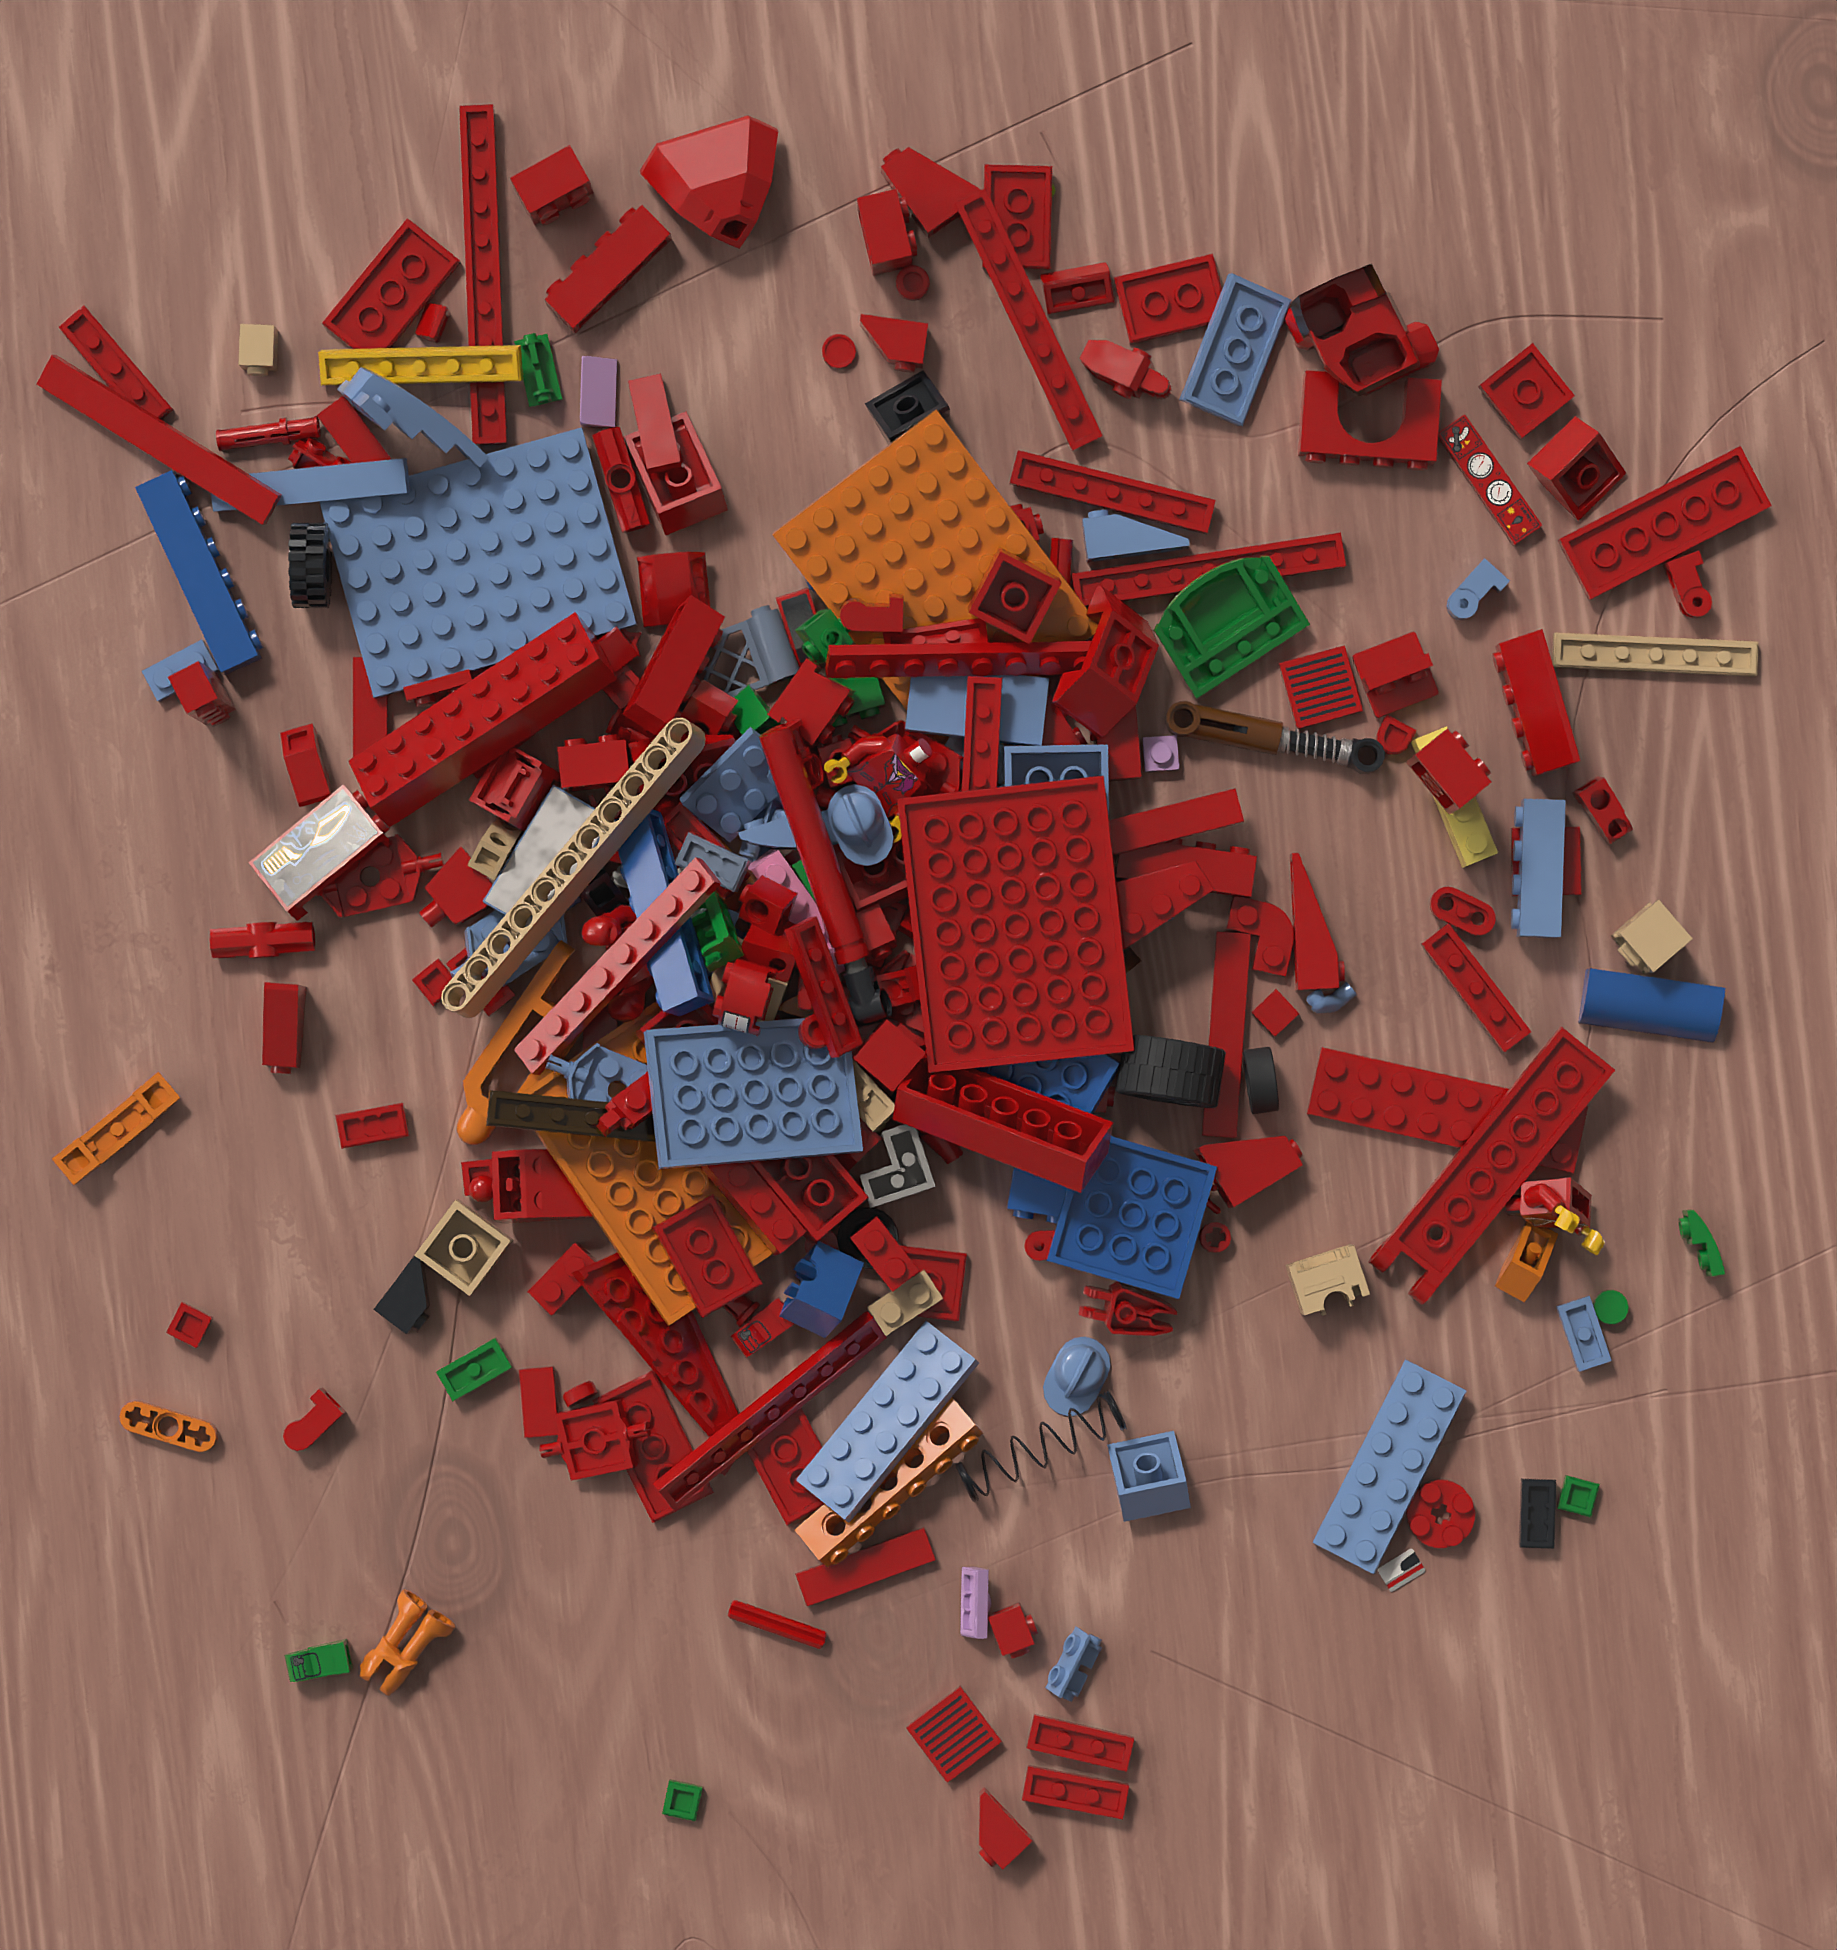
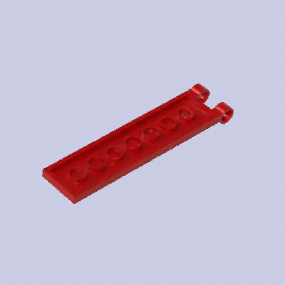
M1560 1026L1391 1235L1376 1249L1368 1262L1383 1273L1401 1251L1406 1253L1427 1270L1414 1283L1408 1293L1413 1299L1423 1305L1615 1072V1069ZM1439 1227L1442 1229L1443 1234L1440 1239L1434 1240L1430 1237L1429 1233L1432 1228Z

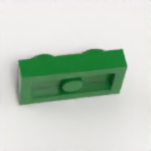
M494 1338L436 1371L453 1402L513 1366L498 1339Z

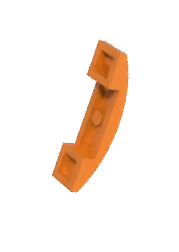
M159 1072L132 1093L133 1095L80 1138L75 1139L52 1158L73 1185H76L129 1144L180 1099L179 1095Z

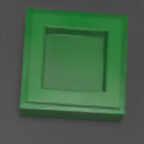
M1565 1475L1557 1508L1591 1517L1600 1484Z
M669 1779L662 1814L696 1821L703 1786Z

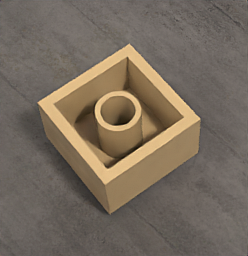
M458 1199L453 1202L415 1256L467 1295L471 1296L513 1242V1239Z

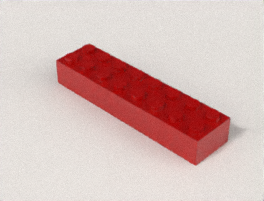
M574 612L357 754L348 762L369 807L390 828L617 680V677L594 633L579 615Z
M708 1004L682 1016H676L661 1010L637 1030L635 1035L645 1045L644 1032L646 1030L718 1025L719 1018L712 1015L713 1010ZM834 1155L749 1162L807 1231L803 1236L810 1244L818 1241L868 1198L867 1194Z

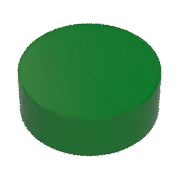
M1615 1290L1602 1291L1593 1302L1596 1316L1603 1323H1619L1628 1313L1629 1306L1626 1297Z

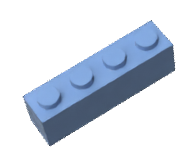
M1523 799L1521 800V806H1515L1514 826L1520 827V841L1514 840L1513 861H1519V875H1513L1512 895H1518L1517 909H1512L1511 929H1517L1516 937H1561L1566 800Z

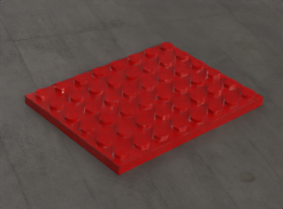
M1104 775L898 798L928 1072L933 1073L1134 1051Z

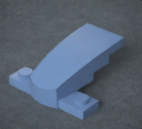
M360 367L350 381L345 380L337 388L359 412L383 430H386L393 423L411 439L421 432L443 452L447 453L455 446L467 459H470L479 467L489 458L474 442L443 416L408 391L377 373Z

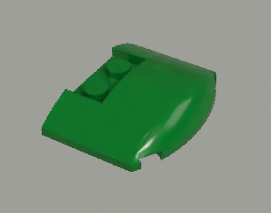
M1269 556L1233 560L1201 575L1171 601L1164 611L1159 624H1156L1154 632L1196 699L1310 625Z

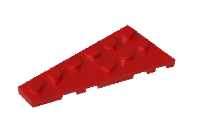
M1196 860L1116 882L1123 949H1126L1214 890V887Z
M618 1252L572 1272V1275L708 1436L715 1434L738 1415L692 1310L668 1326Z

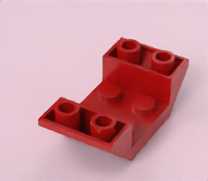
M1101 585L1096 587L1086 612V616L1098 623L1082 668L1081 670L1062 674L1052 700L1053 704L1098 738L1104 737L1137 704L1159 647L1148 621Z

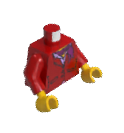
M898 734L889 737H861L841 754L839 761L835 759L828 760L824 765V771L829 773L833 768L839 767V772L831 778L832 782L841 783L848 774L858 785L872 790L880 800L886 816L890 817L893 814L895 817L889 823L896 828V834L893 836V843H896L901 839L897 799L925 794L927 788L925 777L929 768L924 761L931 757L933 752L931 746L924 739H919L912 745H909Z

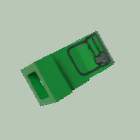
M347 1639L311 1646L308 1649L284 1655L290 1682L349 1673L353 1670Z

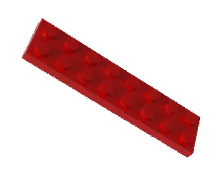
M1321 1047L1306 1114L1462 1148L1509 1089ZM1589 1106L1583 1109L1538 1164L1539 1166L1574 1173Z

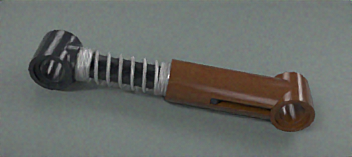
M1188 701L1174 703L1165 716V724L1168 731L1173 735H1177V737H1188L1277 755L1279 751L1284 753L1286 750L1287 754L1290 751L1296 752V756L1302 753L1305 754V757L1312 755L1314 759L1322 757L1323 761H1326V759H1331L1333 763L1337 761V764H1345L1347 768L1354 769L1360 774L1375 772L1385 759L1383 746L1372 738H1352V740L1342 738L1341 740H1336L1335 736L1327 738L1326 734L1321 737L1316 732L1311 735L1307 730L1301 733L1298 728L1295 731H1291L1289 727H1284L1281 721L1197 705ZM1185 710L1191 714L1192 723L1189 727L1180 728L1175 724L1173 716L1177 711ZM1200 721L1233 727V729L1230 731L1200 725ZM1368 747L1374 751L1375 761L1373 764L1364 765L1359 761L1358 751L1360 748Z

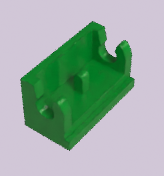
M716 891L698 908L706 910L692 918V923L701 946V953L705 958V964L710 973L726 965L727 962H732L744 955L729 909Z

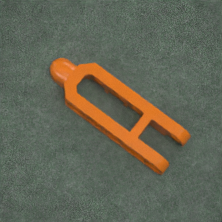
M562 940L551 951L463 1080L468 1106L458 1120L457 1133L464 1143L478 1145L485 1142L491 1136L496 1127L486 1126L488 1098L482 1093V1088L484 1087L482 1084L491 1070L503 1059L501 1056L511 1041L522 1031L520 1028L530 1013L534 1010L545 1017L556 1005L545 996L559 977V971L566 960L575 952V949ZM583 1030L562 1051L558 1058L564 1060ZM547 1068L540 1076L530 1073L517 1093H522L553 1072V1070Z

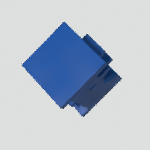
M817 1241L794 1266L793 1270L797 1271L795 1276L801 1283L797 1285L792 1282L787 1287L784 1294L794 1299L786 1298L779 1316L826 1338L842 1321L864 1263Z

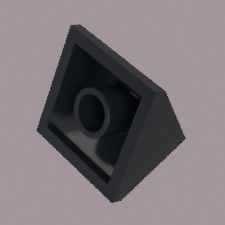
M924 370L865 403L888 445L936 409L944 419L950 416V408Z

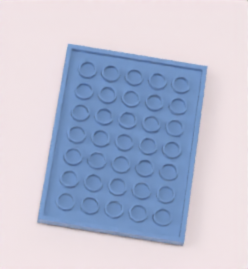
M582 427L488 453L486 455L489 458L481 467L467 459L410 475L411 492L319 501L325 523H328L330 542L373 698L376 699L404 691L403 687L467 669L472 672L493 666L574 612L592 630L595 637L610 632L616 626L620 630L637 626Z

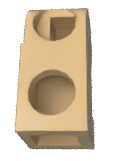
M498 817L481 838L468 866L495 880L522 830L512 828Z

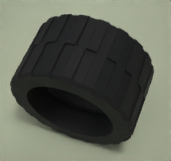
M1133 1035L1134 1051L1121 1053V1065L1116 1084L1117 1093L1200 1108H1216L1218 1106L1226 1052L1223 1049L1176 1039Z

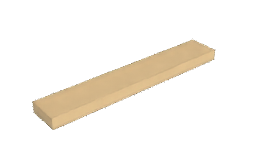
M1554 633L1552 663L1554 668L1756 677L1759 642Z

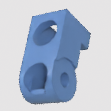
M1484 558L1448 598L1446 605L1448 613L1456 620L1470 618L1478 609L1480 599L1491 587L1499 593L1510 580Z

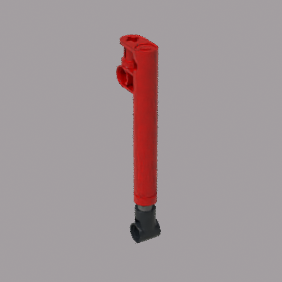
M796 719L769 729L759 736V740L831 948H834L833 953L837 965L844 964L846 973L843 974L851 996L848 1000L856 1025L862 1026L890 1018L892 1016V1004L887 991L884 988H879L873 966L867 965L865 956L869 955L870 952L866 941L863 940L864 935L813 790L824 781L823 768L819 758L815 754H811L809 747H805L799 730L803 722L801 719Z

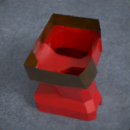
M1372 264L1335 277L1298 295L1290 303L1291 308L1288 309L1284 324H1287L1295 341V346L1306 351L1315 347L1325 366L1323 369L1358 396H1367L1433 365L1440 350L1427 324L1415 321L1406 326L1391 293L1384 290Z

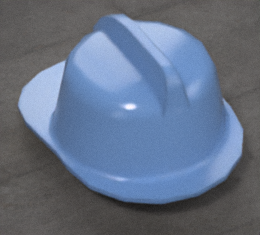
M850 785L843 787L830 800L827 812L834 835L841 850L848 859L860 865L877 864L887 857L892 849L894 838L882 804L876 794L865 786Z
M1089 1337L1073 1338L1063 1345L1048 1371L1043 1385L1044 1398L1050 1408L1058 1414L1068 1416L1070 1408L1076 1409L1080 1414L1090 1408L1096 1400L1110 1369V1358L1105 1347L1096 1339ZM1071 1411V1416L1077 1415L1075 1412Z

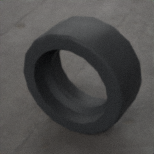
M1261 1047L1244 1050V1072L1252 1114L1278 1111L1279 1097L1271 1048Z

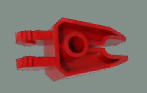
M1088 340L1080 356L1081 363L1095 378L1113 386L1112 391L1126 399H1131L1132 396L1140 399L1142 393L1161 400L1169 398V395H1171L1172 386L1168 378L1154 370V365L1150 360L1152 356L1145 351L1135 347L1131 351L1108 340Z
M1118 1281L1109 1285L1108 1289L1090 1285L1084 1287V1295L1093 1299L1105 1300L1103 1310L1091 1306H1080L1078 1314L1085 1318L1103 1321L1112 1334L1156 1336L1173 1332V1327L1170 1323L1150 1318L1155 1313L1177 1315L1176 1309L1157 1295Z

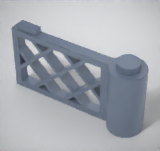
M770 605L752 610L750 612L752 617L746 621L721 629L723 630L722 640L719 646L715 645L714 647L717 651L709 668L705 667L704 669L707 671L704 677L705 681L708 682L711 674L729 681L724 692L734 697L747 686L735 680L743 661L756 667L760 681L749 684L754 690L794 677L799 670V665L779 610H771ZM742 630L746 645L741 656L724 649L729 635ZM748 651H750L753 662L745 658ZM721 652L739 659L731 678L713 670ZM733 683L741 687L730 691Z

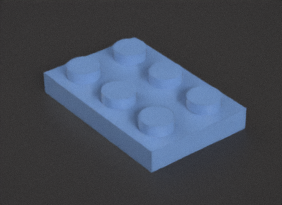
M751 727L680 797L683 806L729 842L744 829L745 824L751 822L778 795L759 740L760 734Z

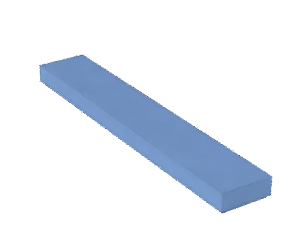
M407 458L249 473V475L282 494L277 505L411 492ZM211 493L213 512L236 510V508Z

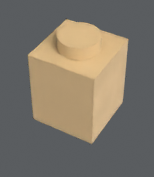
M240 324L238 365L243 370H247V375L267 376L268 371H277L278 329L274 325Z

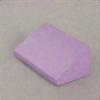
M582 356L581 427H615L617 359Z

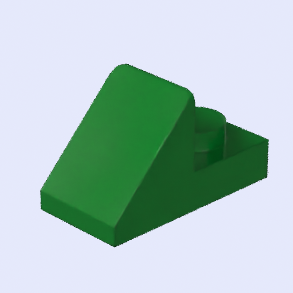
M749 684L733 697L738 700L732 712L737 715L734 724L742 735L750 727L762 735L769 729L783 724L767 715L771 708Z

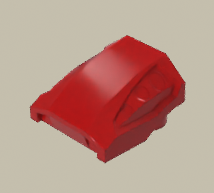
M687 551L637 557L644 628L669 625L678 606L690 595L710 607L705 552Z

